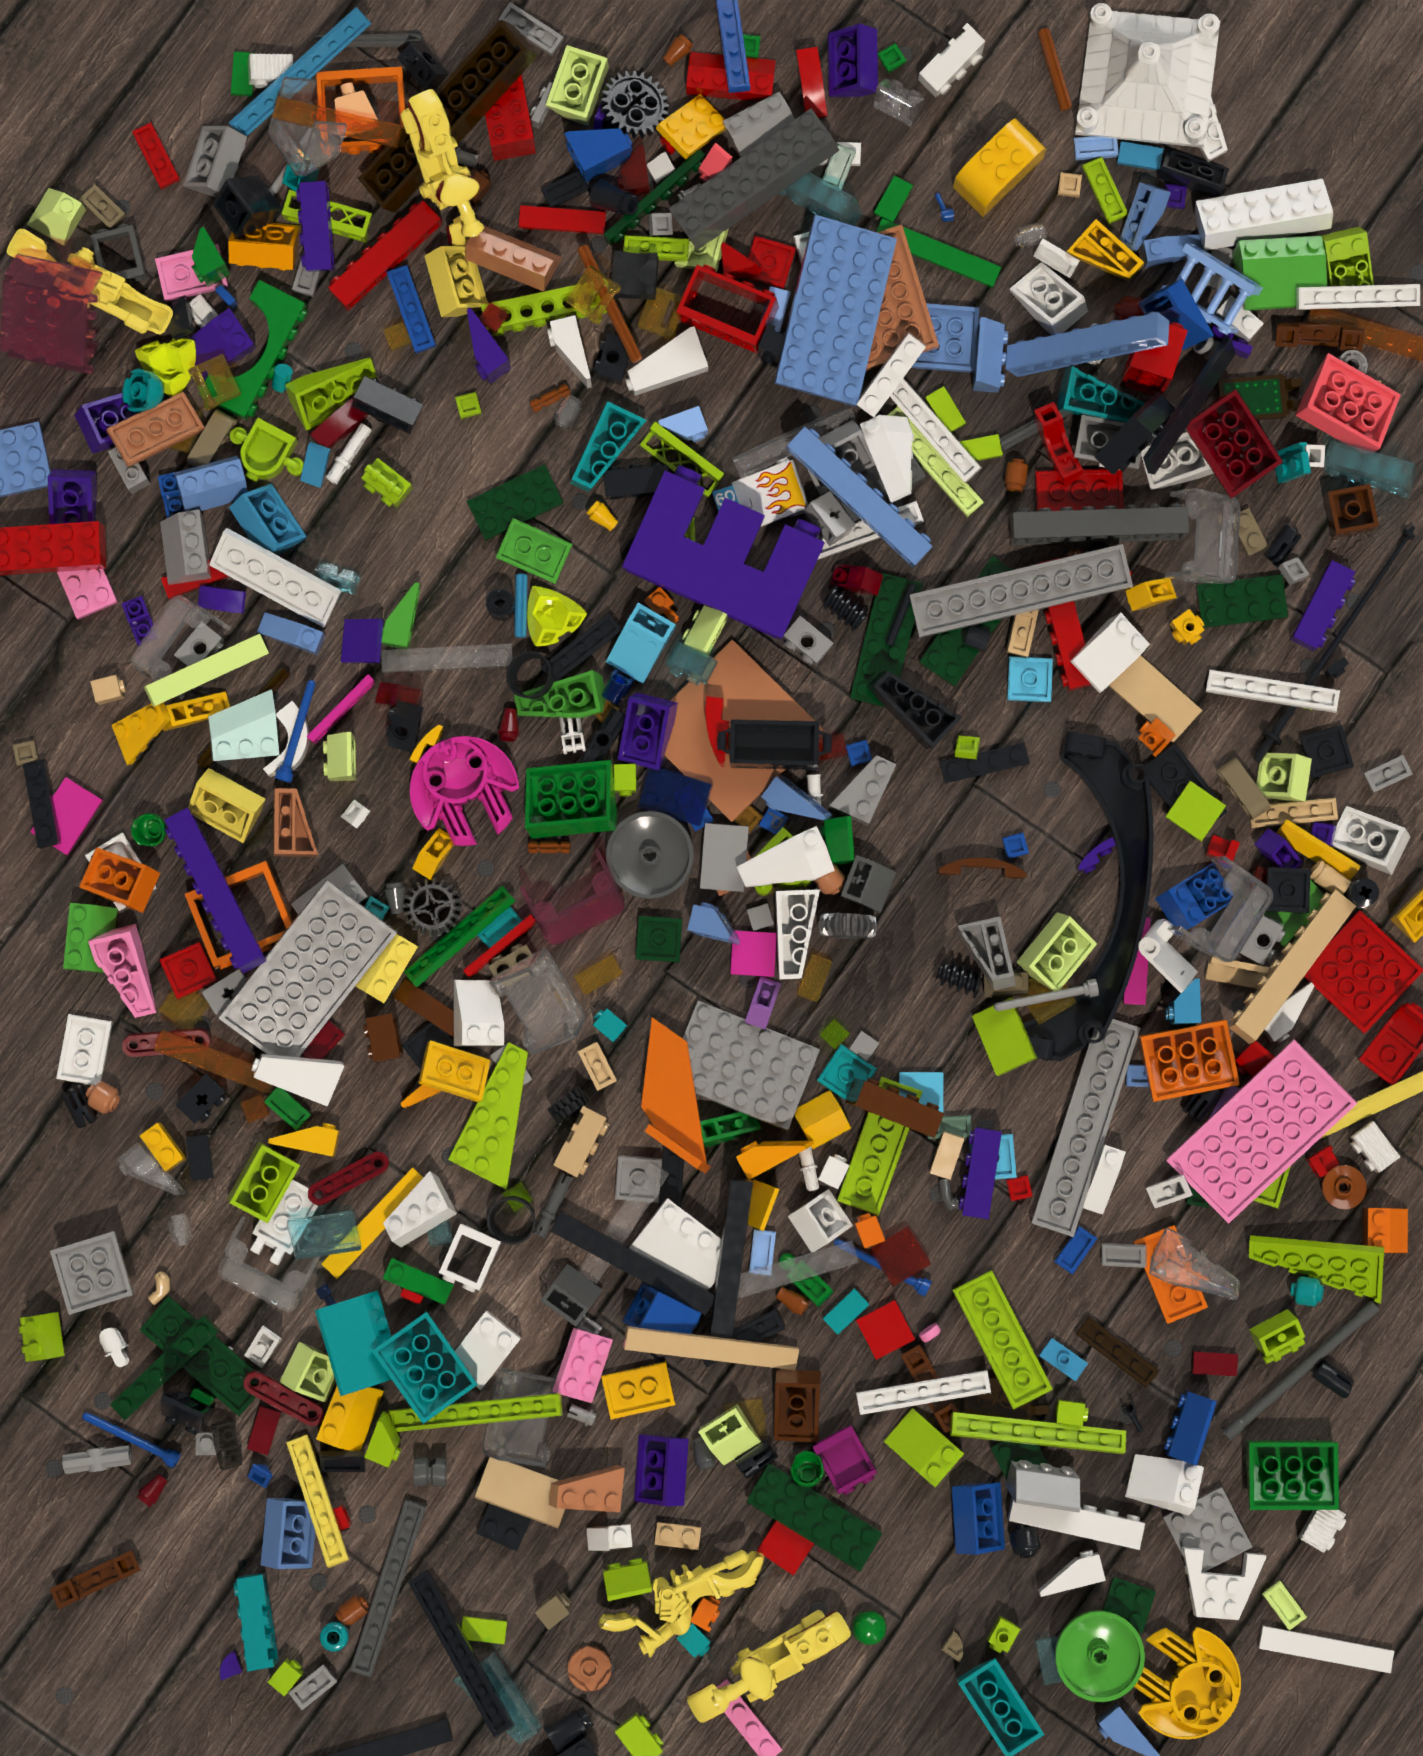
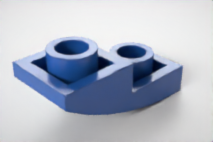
M174 473L158 476L167 518L176 513L185 512Z

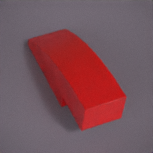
M812 47L796 50L804 111L806 112L811 108L818 118L827 117L818 48Z
M706 696L705 714L709 741L719 766L724 767L726 753L717 750L718 732H723L730 728V722L722 720L724 698ZM726 733V750L729 733Z

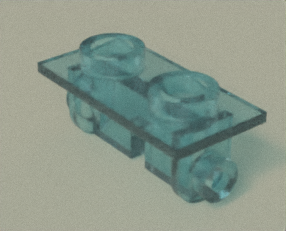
M326 562L319 563L318 567L315 568V576L340 589L344 593L356 594L357 584H359L361 579L357 572L343 568L341 574H337L339 567Z

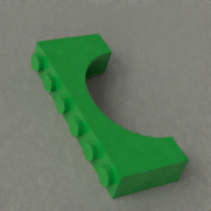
M261 280L258 281L249 299L253 305L264 313L268 322L269 338L264 354L253 368L242 375L232 378H218L208 375L199 391L202 399L248 421L249 417L255 415L258 409L256 404L260 398L265 396L268 390L266 385L270 379H273L275 367L280 360L283 361L286 357L289 342L295 340L298 334L297 327L299 323H303L308 315L307 306L304 302Z

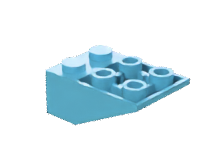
M637 603L606 663L644 684L675 631L676 624Z

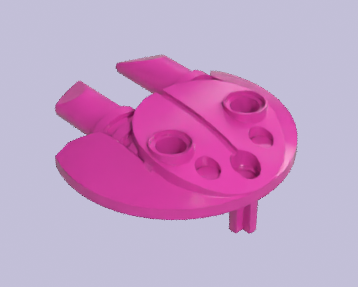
M453 737L437 743L420 758L411 777L410 800L417 819L427 831L434 829L438 820H442L453 845L473 846L477 845L462 812V805L467 804L469 800L473 801L477 798L479 802L482 801L496 834L499 835L513 819L502 792L503 790L509 792L518 790L519 781L511 761L497 746L477 737ZM476 757L482 760L481 766L479 768H472L470 761ZM434 776L442 778V783L437 787L432 786L430 783Z

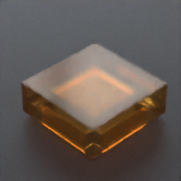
M262 1095L241 1102L248 1123L269 1116Z

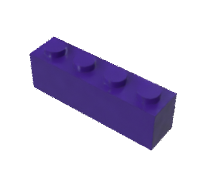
M326 181L299 183L300 188L296 189L297 201L301 202L298 220L299 224H302L303 232H300L301 246L304 245L305 253L301 255L302 267H306L308 272L335 271L329 184Z
M1333 560L1328 563L1290 639L1291 641L1311 651H1315L1317 647L1321 648L1327 638L1324 635L1326 629L1332 628L1336 617H1334L1336 610H1341L1346 598L1343 596L1346 590L1350 591L1356 579L1353 578L1355 571Z
M976 1127L975 1132H970L969 1144L973 1145L972 1153H967L965 1165L969 1166V1174L964 1175L962 1188H966L965 1197L960 1198L959 1210H963V1216L989 1219L1002 1131Z

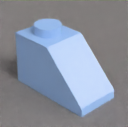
M699 406L658 420L659 425L674 436L687 442L691 440L693 442L701 441L708 434V429Z

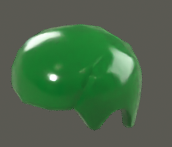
M143 814L133 821L131 836L138 845L156 846L164 841L167 833L164 829L166 828V823L156 814Z
M811 1451L798 1453L791 1466L793 1480L802 1487H812L818 1484L824 1475L821 1457Z
M874 1611L859 1612L853 1618L850 1630L853 1638L860 1643L874 1645L885 1637L887 1625L885 1619L880 1614Z

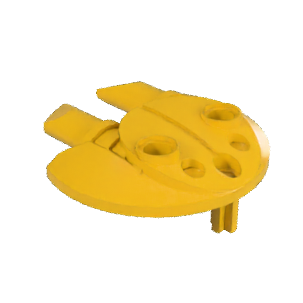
M1196 1627L1191 1632L1192 1643L1190 1644L1168 1628L1160 1629L1146 1639L1147 1642L1176 1661V1665L1179 1666L1175 1671L1176 1674L1172 1675L1169 1681L1162 1680L1144 1667L1141 1677L1134 1686L1151 1699V1703L1141 1705L1138 1711L1139 1715L1150 1727L1168 1737L1196 1739L1216 1731L1231 1717L1239 1700L1241 1676L1233 1653L1220 1638L1199 1627ZM1218 1670L1220 1672L1219 1679L1211 1681L1209 1678L1210 1673ZM1193 1707L1195 1709L1194 1715L1186 1718L1184 1716L1185 1710Z

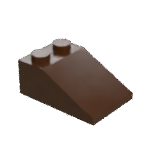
M777 1369L774 1440L818 1443L821 1371Z

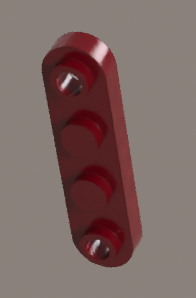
M202 1028L133 1033L125 1037L122 1043V1050L130 1057L202 1052L208 1048L211 1037ZM202 1036L204 1041L198 1042L196 1037ZM135 1041L138 1046L132 1047L130 1042Z
M374 1152L311 1185L308 1190L310 1202L317 1206L324 1205L383 1174L389 1167L388 1157L382 1152ZM380 1160L382 1166L377 1168L374 1166V1162ZM321 1191L323 1192V1197L318 1199L315 1197V1193Z
M251 1371L245 1375L243 1380L244 1388L251 1395L308 1426H316L323 1420L324 1413L319 1404L259 1371ZM253 1378L259 1380L258 1384L252 1385L250 1381ZM310 1410L316 1411V1415L310 1417L308 1416V1412Z

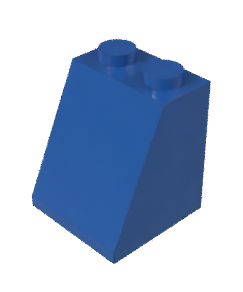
M620 128L568 131L564 133L566 147L586 183L631 160L632 142L628 134H623Z
M642 1282L623 1322L630 1327L691 1334L693 1329L699 1324L701 1313Z

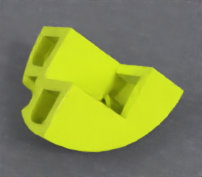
M172 338V341L162 345L159 341H154L135 350L142 368L155 373L161 379L165 394L173 397L182 392L188 384L195 367L196 347L194 340L181 338L176 341Z
M532 586L528 600L527 621L529 633L535 646H547L557 643L560 636L568 631L573 633L580 626L587 612L579 604L556 591Z

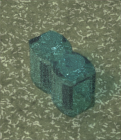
M677 642L665 665L670 668L669 672L679 678L682 675L686 676L687 681L698 686L699 683L707 684L718 662L701 651Z

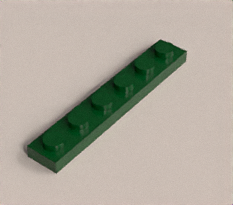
M700 149L641 200L634 215L623 216L604 233V240L609 246L614 242L616 244L625 237V232L630 228L632 230L641 223L640 219L646 214L653 213L657 208L656 205L661 200L666 201L673 194L672 191L677 186L682 187L689 180V175L693 172H699V167L705 159V154Z
M206 1314L203 1315L124 1390L110 1406L124 1421L127 1420L207 1344L220 1329Z

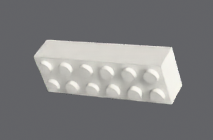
M1323 179L1198 200L1195 204L1194 218L1203 249L1207 251L1235 246L1240 240L1274 239L1331 229L1333 209Z

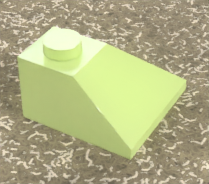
M48 188L27 226L65 247L86 209L81 202L69 195Z

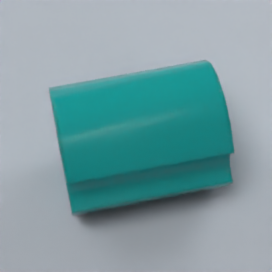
M278 364L274 369L272 388L279 393H283L286 390L285 384L291 382L293 370L289 365Z

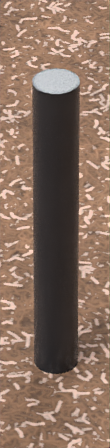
M908 584L885 642L890 647L894 646L911 603L910 594H914L917 588L913 584Z

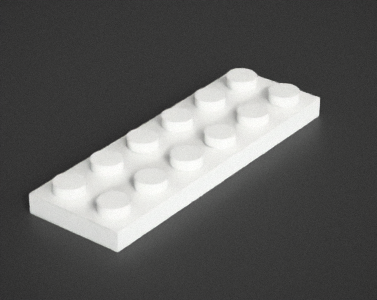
M228 528L223 531L209 564L213 568L323 628L326 626L342 592L340 589Z

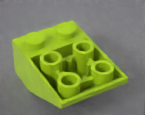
M1359 226L1320 235L1322 236L1326 253L1328 287L1374 285L1368 237L1364 229Z

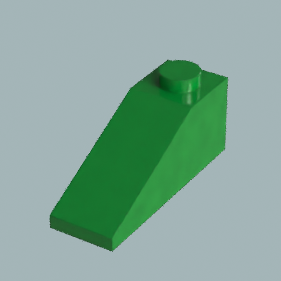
M741 1112L700 1121L704 1148L761 1130L758 1119Z
M396 1258L391 1259L383 1276L384 1280L444 1305L454 1286L450 1282Z

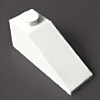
M1312 982L1288 997L1264 1029L1263 1033L1271 1043L1276 1040L1280 1043L1289 1037L1288 1032L1295 1025L1314 988Z
M1103 1145L1083 1206L1084 1209L1103 1215L1118 1177L1125 1151Z
M1093 1550L1080 1552L1079 1557H1075L1038 1589L1039 1595L1042 1597L1106 1581L1099 1554L1097 1552L1093 1553Z

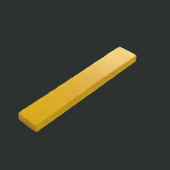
M412 1168L321 1264L338 1279L385 1230L383 1222L424 1177Z

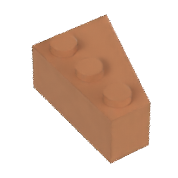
M275 788L273 791V856H318L297 789Z

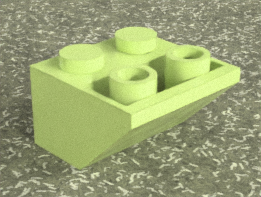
M738 1404L700 1427L698 1431L710 1451L723 1465H726L761 1443V1440Z

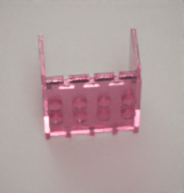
M17 254L4 274L2 284V296L4 297H2L1 314L3 316L1 317L2 335L0 350L8 352L7 356L92 374L94 367L88 364L92 357L95 356L99 343L88 341V338L93 339L96 337V332L88 329L89 319L94 320L97 318V313L90 311L89 308L90 302L95 303L98 301V296L92 293L99 283L103 272Z

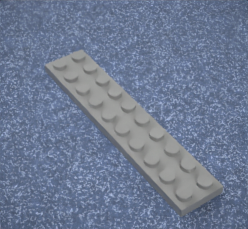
M1120 544L910 594L919 638L1132 588L1133 584L1124 546Z
M1113 1019L1103 1040L1096 1044H1088L1031 1220L1032 1224L1074 1237L1139 1035V1027ZM1093 1028L1090 1038L1096 1040L1099 1037V1031Z

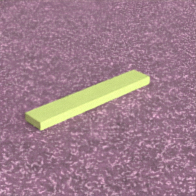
M899 406L887 415L907 417ZM908 418L914 435V442H912L913 457L963 514L969 517L984 502L959 477Z
M258 634L146 685L144 689L154 707L267 655L269 652L261 635Z

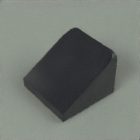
M974 625L970 626L964 646L984 653L991 632Z

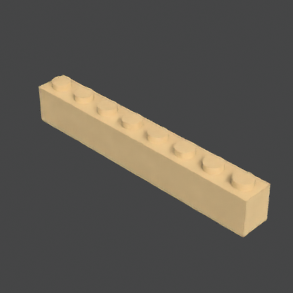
M1337 890L1330 894L1326 892L1319 900L1320 907L1310 912L1306 918L1308 923L1305 927H1299L1294 934L1296 939L1292 944L1289 942L1283 948L1281 953L1284 955L1280 960L1276 959L1271 964L1269 975L1267 977L1263 976L1257 983V991L1254 994L1250 993L1243 1003L1246 1006L1242 1011L1238 1010L1232 1016L1231 1021L1233 1023L1229 1028L1247 1043L1251 1044L1258 1039L1356 907L1355 904Z

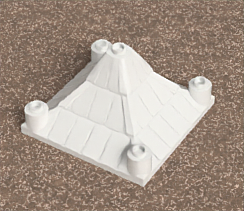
M1104 3L1094 5L1090 12V26L1075 135L1204 148L1220 28L1218 17L1213 14H1205L1200 19L1135 14L1112 11Z

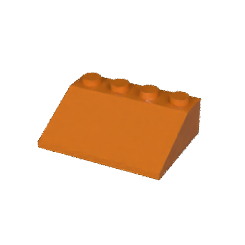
M1225 1019L1140 1035L1137 1038L1153 1102L1240 1085L1228 1023Z

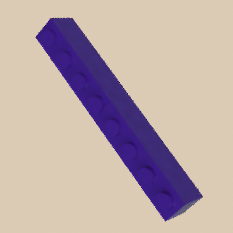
M186 808L165 819L168 827L164 829L170 840L174 838L177 844L174 846V849L179 858H184L186 864L183 867L188 876H193L195 882L192 885L198 895L202 894L204 901L201 903L207 914L211 912L214 918L211 920V923L216 932H221L223 938L220 941L226 951L230 950L232 957L229 959L234 968H239L244 974L267 962L191 811Z

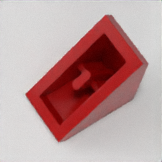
M725 242L721 244L724 273L734 276L735 280L761 273L762 269L753 261Z

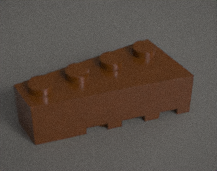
M854 1078L845 1103L862 1108V1110L882 1116L887 1120L935 1138L944 1116L943 1112L938 1111L939 1106L927 1102L926 1106L918 1103L919 1098L907 1094L906 1097L898 1095L900 1090L887 1086L886 1089L879 1087L880 1082L867 1078V1081Z

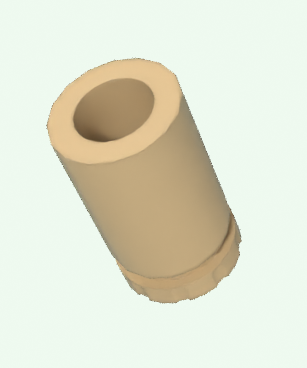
M1321 859L1311 868L1310 879H1313L1314 882L1329 893L1337 890L1343 895L1351 884L1350 880L1330 865L1325 864Z

